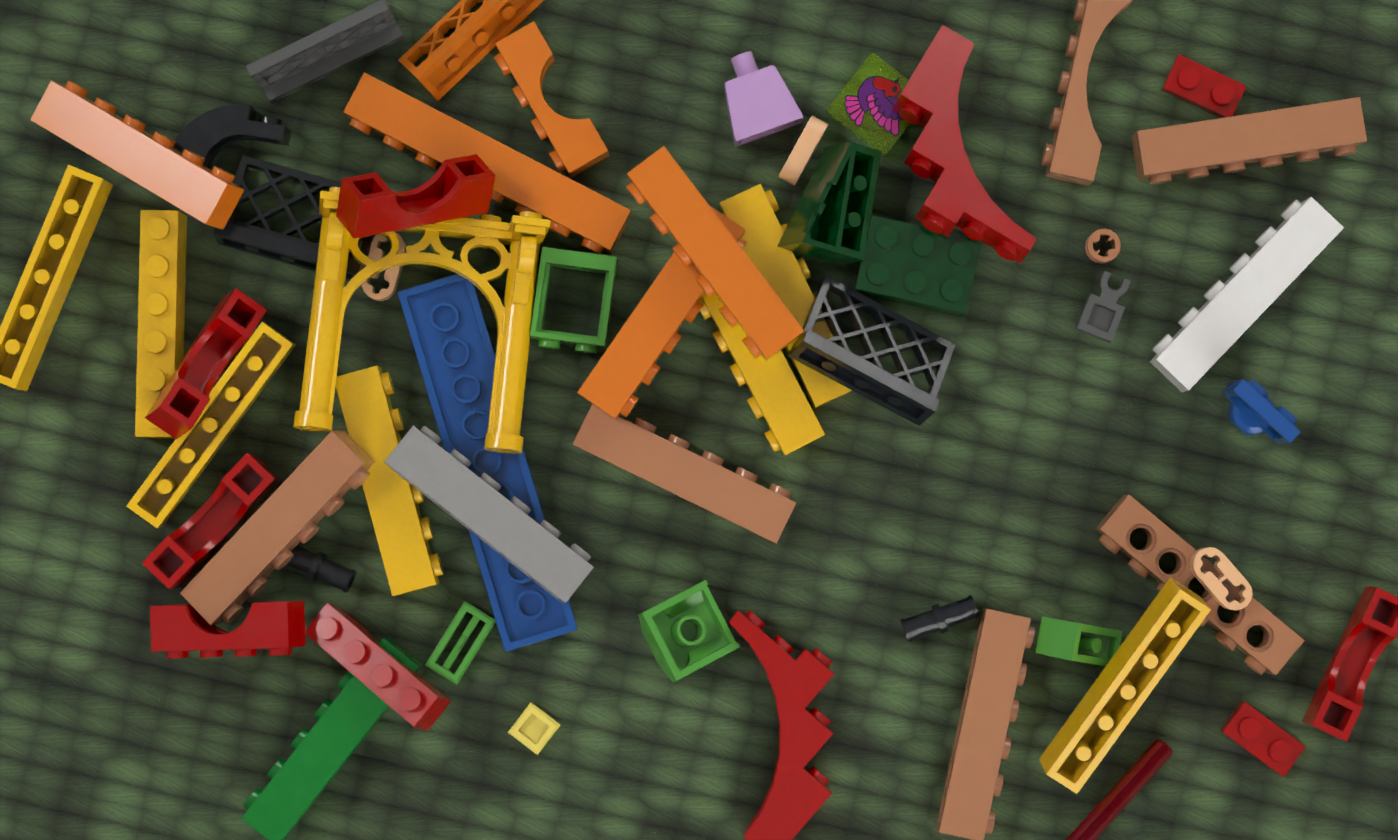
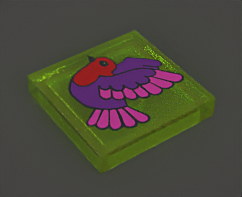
M872 52L827 108L826 113L871 148L882 151L881 155L885 157L911 124L902 119L899 113L893 110L895 103L909 80Z

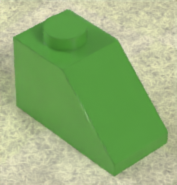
M1042 616L1037 633L1035 653L1070 661L1106 666L1120 647L1123 631Z

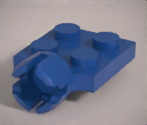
M1244 379L1232 381L1221 392L1230 401L1227 413L1229 422L1232 426L1236 425L1239 428L1238 431L1243 435L1254 436L1264 433L1276 444L1291 443L1301 433L1294 426L1297 419L1284 407H1274V403L1268 397V392L1253 379L1249 382Z

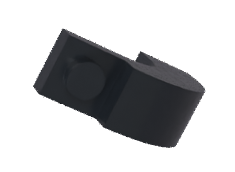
M227 105L205 112L191 121L179 133L173 148L181 153L186 148L205 159L203 166L210 169L216 155L231 143L251 140L289 146L291 131L285 125H281L282 120L278 118L260 116L259 122L255 121L257 111L251 105Z

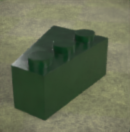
M854 142L826 147L777 247L837 265L864 261L882 151Z

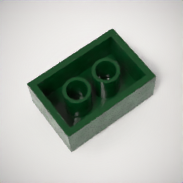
M872 215L865 259L859 262L853 289L865 296L962 317L967 311L982 241H974L967 236L950 233L946 237L943 234L933 233L923 226Z

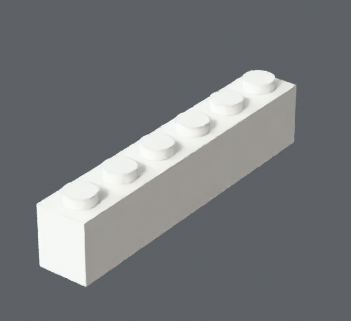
M1312 197L1301 203L1297 199L1293 201L1281 214L1285 220L1276 230L1272 226L1266 229L1255 241L1259 246L1258 249L1250 257L1244 253L1229 268L1234 274L1225 283L1218 280L1204 294L1208 301L1199 310L1192 307L1179 320L1178 323L1182 328L1173 338L1169 334L1165 335L1152 349L1156 355L1150 363L1181 392L1189 391L1344 228Z

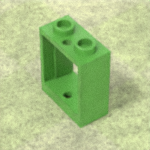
M542 247L530 337L538 340L539 347L560 349V344L566 343L575 345L576 352L597 354L598 348L606 349L618 265L616 256ZM551 267L606 274L597 337L543 329Z

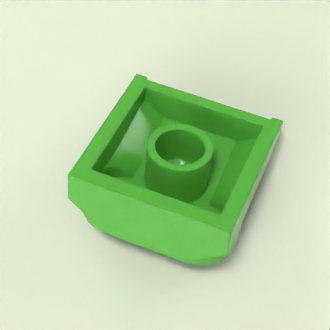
M707 580L638 614L642 633L660 668L672 682L678 681L740 647L739 643L735 641L707 586L709 585Z

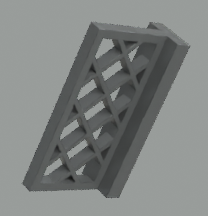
M380 0L246 65L250 76L264 89L268 100L273 103L405 38L388 3L385 0Z

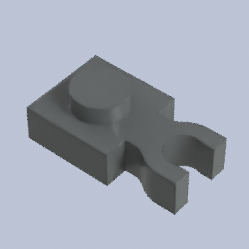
M1103 271L1098 283L1099 296L1091 293L1088 295L1075 329L1111 343L1126 308L1117 304V301L1128 290L1131 281L1122 279L1119 289L1112 290L1108 286V279L1111 273Z

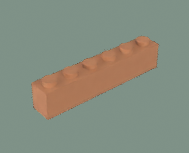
M1360 97L1140 130L1131 136L1138 180L1149 179L1150 185L1170 182L1172 181L1171 175L1186 173L1187 179L1208 176V170L1223 168V173H1234L1246 170L1245 164L1255 162L1260 163V168L1281 165L1283 164L1282 158L1296 156L1297 162H1306L1319 159V153L1333 151L1335 157L1350 155L1357 152L1356 147L1367 142L1361 100Z
M591 405L573 442L574 446L777 544L796 505V502L790 500L792 492L773 483L767 489L755 483L758 478L757 475L740 467L734 473L722 467L724 459L704 450L702 456H699L688 450L691 443L670 434L668 440L654 434L656 426L640 418H636L633 424L621 418L622 414H620L617 420H615L595 405Z
M344 430L331 431L189 582L180 594L210 625L232 622L243 611L244 608L241 604L249 595L254 597L267 586L269 581L266 577L274 569L280 570L290 562L294 556L291 551L300 541L303 544L306 543L317 533L319 527L316 524L325 515L329 517L339 510L345 502L342 497L351 487L354 490L357 489L368 479L370 473L367 470L375 461Z
M982 608L936 823V829L939 833L971 840H984L985 833L991 834L993 831L996 813L990 810L993 796L999 797L1002 790L1003 775L998 774L1001 759L1007 760L1010 752L1011 738L1006 737L1009 722L1015 723L1018 714L1019 701L1014 700L1017 685L1023 686L1026 677L1027 664L1022 663L1025 648L1030 649L1034 639L1035 627L1030 626L1031 618Z

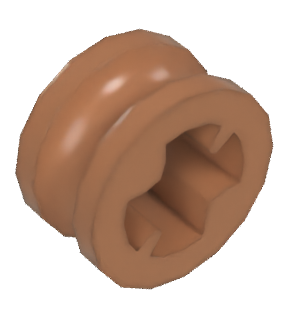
M1109 229L1096 230L1085 242L1086 255L1090 260L1099 264L1108 263L1116 258L1121 248L1119 237ZM1100 236L1108 238L1106 243L1109 241L1112 243V249L1108 250L1105 256L1098 255L1100 250L1095 252L1093 244L1100 240Z

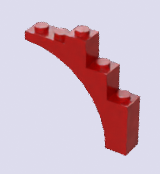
M942 25L893 107V110L898 112L906 122L918 124L924 128L904 164L911 167V170L917 176L936 182L915 218L921 221L923 226L929 231L943 234L946 237L957 226L962 229V232L968 238L974 241H982L994 248L1000 257L1010 261L1014 260L1020 264L1031 250L1037 238L1014 223L992 201L975 176L964 150L958 122V93L963 69L974 43Z
M737 610L730 618L729 623L750 644L763 665L775 695L779 719V752L772 783L760 810L743 832V838L746 840H792L832 794L831 790L826 787L830 780L814 766L809 771L805 766L833 735L832 731L827 728L831 721L816 707L810 712L806 709L807 705L834 676V673L828 669L833 662L817 648L812 653L804 648L794 659L790 655L794 648L778 634L772 640L764 633L762 628L766 624L750 610L745 615Z

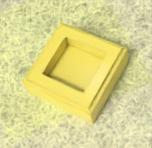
M531 701L508 733L538 755L561 724Z

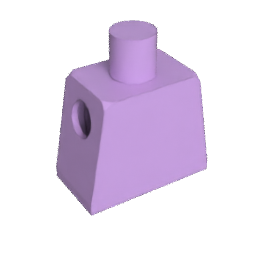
M752 51L731 58L737 78L725 82L724 90L735 147L802 123V112L774 65L758 70Z

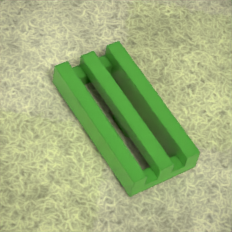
M464 601L425 666L457 685L496 623L495 618L490 617L482 610ZM469 612L474 615L443 666L436 663L466 613ZM482 620L486 623L455 674L450 672L449 669L478 622Z

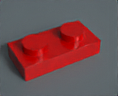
M1179 54L1169 71L1161 91L1219 118L1233 116L1246 85Z
M1241 701L1220 730V732L1282 777L1287 774L1306 748L1244 701Z

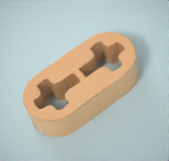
M811 116L778 176L779 178L793 186L797 184L829 124Z
M395 232L399 238L400 246L397 254L406 253L405 240ZM376 235L371 243L368 257L374 261L384 257L385 252L379 246L381 243H387L389 240L385 236ZM403 265L385 270L384 280L389 283L388 289L382 288L379 294H375V288L370 285L371 278L378 279L379 272L362 284L363 291L368 297L376 301H384L391 298L397 289Z
M1212 547L1200 548L1194 552L1190 559V570L1217 603L1229 610H1241L1247 607L1252 599V587L1220 550ZM1203 555L1207 558L1216 557L1217 561L1213 565L1221 574L1219 577H1216L1210 571L1201 572L1200 568L1203 566L1201 557ZM1224 580L1231 586H1241L1242 589L1238 593L1241 597L1239 602L1236 600H1226L1225 597L1229 592L1222 584Z

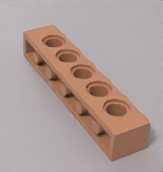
M1129 494L1123 495L1095 528L1102 535L1098 541L1112 553L1117 554L1120 550L1131 559L1127 565L1138 575L1145 579L1149 574L1159 583V586L1156 588L1159 592L1170 577L1187 588L1190 580L1195 577L1190 570V559L1197 550ZM1137 528L1142 529L1147 536L1146 545L1140 550L1133 548L1130 544V534ZM1167 552L1171 553L1176 560L1175 569L1169 574L1163 573L1159 567L1160 557ZM1204 556L1201 557L1203 566L1200 568L1201 572L1210 571L1216 577H1219L1221 574L1214 568V565ZM1224 580L1222 584L1229 592L1225 597L1226 600H1236L1239 602L1241 597L1238 593L1242 588L1239 585L1231 586ZM1206 589L1200 596L1211 608V611L1200 626L1204 627L1208 623L1218 632L1215 638L1230 651H1233L1236 647L1247 656L1244 663L1259 675H1262L1264 672L1277 675L1305 641L1253 597L1247 607L1241 610H1234L1232 618L1227 622H1222L1217 615L1219 607L1217 601ZM1257 625L1262 630L1263 637L1258 645L1251 646L1247 641V632L1252 626Z

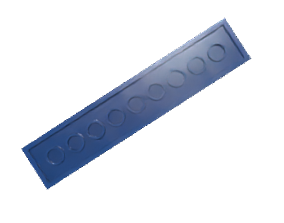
M455 274L397 292L445 451L450 454L455 449L471 462L468 469L478 477L486 473L502 486L498 491L509 501L513 496L518 498L531 509L528 516L540 524L545 518L524 448L522 447L521 454L496 453L484 449L488 428L495 351L475 285L459 274ZM469 531L505 652L578 630L569 600L565 604L561 603Z

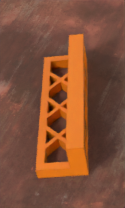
M461 0L398 61L423 85L431 96L439 101L496 46V42L505 38L544 0ZM483 2L477 11L470 13L477 3ZM456 27L455 31L449 37L443 38L444 35L451 28ZM429 53L428 57L418 67L413 65L423 54Z

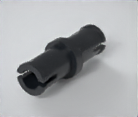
M296 546L291 551L294 556L287 565L307 574V579L313 582L318 579L341 589L345 593L351 588L356 577L355 570H350L327 559V554L322 552L315 554L299 546Z
M969 595L966 598L943 606H939V603L932 605V610L900 620L907 640L911 642L916 638L939 630L941 634L948 632V627L980 617L972 595Z

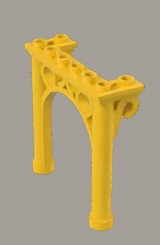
M330 187L329 192L320 191L319 215H322L300 407L299 411H295L293 427L312 432L332 431V411L343 319L347 304L355 291L369 278L389 268L410 264L431 265L450 270L466 278L482 292L492 307L497 322V345L484 449L496 453L521 454L523 437L520 436L539 251L540 245L543 243L550 228L551 220L542 219V214L537 212L522 211L519 213V216L513 215L510 223L501 222L502 218L495 215H479V219L457 218L435 224L406 228L400 231L424 234V236L418 243L412 246H405L406 253L397 254L400 246L399 238L395 231L375 234L385 236L390 241L391 251L386 256L374 261L360 251L358 242L361 237L354 239L336 217L340 187ZM439 236L469 240L462 247L459 256L460 261L452 258L454 252L447 250L442 245ZM503 244L510 245L509 253ZM430 246L434 253H426L425 251ZM479 247L492 249L500 257V265L492 271L479 274L469 264L468 253L472 249ZM349 252H351L353 258L365 268L359 271L345 286ZM507 271L503 305L489 282L501 277Z

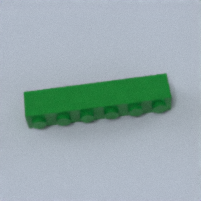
M386 637L381 642H378L386 651L415 673L423 665L390 638ZM349 671L337 685L342 691L333 702L330 699H326L314 714L318 721L310 732L304 728L290 746L295 751L287 761L280 758L266 776L271 779L263 791L256 788L243 804L248 810L241 819L268 840L286 839L390 707Z

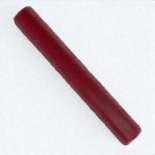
M1155 740L1066 840H1096L1173 754L1172 749L1162 740Z

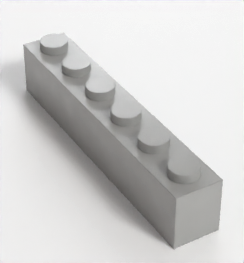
M413 425L384 461V464L557 600L565 604L594 568L588 563L591 556L575 543L569 548L557 539L561 532L547 521L543 520L538 524L529 517L528 514L531 509L518 498L513 496L509 501L498 491L502 486L486 473L478 477L468 469L471 462L455 449L450 454L438 445L442 439L429 428L423 426L419 430Z

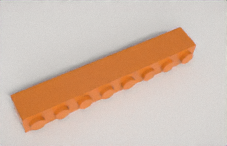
M365 72L343 111L351 119L349 126L368 136L371 130L384 136L382 143L401 153L404 147L417 153L415 160L434 170L437 165L441 166L444 160L477 154L496 175L491 200L499 204L502 203L503 199L517 205L514 211L518 214L522 211L542 214V219L551 220L549 228L551 231L565 238H568L571 233L583 239L581 246L595 254H601L603 250L612 254L632 215L630 209Z

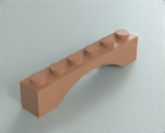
M1133 0L1077 1L1073 21L1079 22L1076 36L1070 35L1065 57L1071 58L1068 72L1062 71L1057 93L1063 94L1060 108L1054 107L1049 129L1055 130L1052 144L1046 143L1041 165L1047 166L1045 177L1089 186L1094 182L1102 144L1094 130L1088 110L1086 91L1088 67L1094 47L1105 27L1114 17L1126 9Z

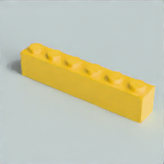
M71 165L67 166L0 326V383L22 391H27L113 187V184L103 178Z
M758 184L720 202L719 207L722 214L745 229L742 239L747 243L743 251L803 328L817 292L812 293L806 281L811 278V274L804 259L801 257L796 260L793 251L777 247L787 224L781 226L774 212L780 209L772 191L764 192L762 185ZM825 320L815 323L813 332L826 339L833 337ZM798 338L785 347L788 355ZM790 357L814 409L852 391Z
M141 210L135 416V437L175 439L147 420L145 416L184 358L187 216L176 210Z
M704 292L699 299V302L704 304L700 313L704 320L712 318L717 328V331L713 332L712 335L722 353L729 351L735 364L729 366L739 386L746 383L752 395L751 398L747 399V402L755 418L763 417L770 430L765 432L764 435L773 452L781 450L783 456H786L823 437L825 433L782 351H779L767 361H765L762 355L755 359L742 342L747 336L737 324L732 328L720 313L719 309L724 305L715 293L708 297Z
M261 322L211 390L210 400L192 429L174 440L126 507L157 529L162 527L296 344L267 323Z
M379 366L337 376L336 390L348 434L375 461L367 470L370 476L362 486L392 596L440 584L438 576L444 575L442 563L438 553L432 554L428 541L434 538L429 518H422L419 503L424 502L423 494L384 464V461L401 441L399 431L404 430L399 408L392 409L389 395L395 393L389 372L383 373L382 368Z
M1172 577L1168 579L1039 758L1046 775L1078 794L1211 611V608L1199 595Z

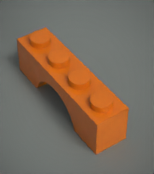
M533 21L496 42L495 45L499 54L493 57L503 75L506 76L511 73L518 86L512 88L522 108L529 105L536 116L530 122L541 141L548 137L554 151L550 152L549 155L559 173L566 170L570 178L609 157L608 149L590 118L570 119L554 112L544 100L542 92L543 79L548 68L554 62V56L536 23Z

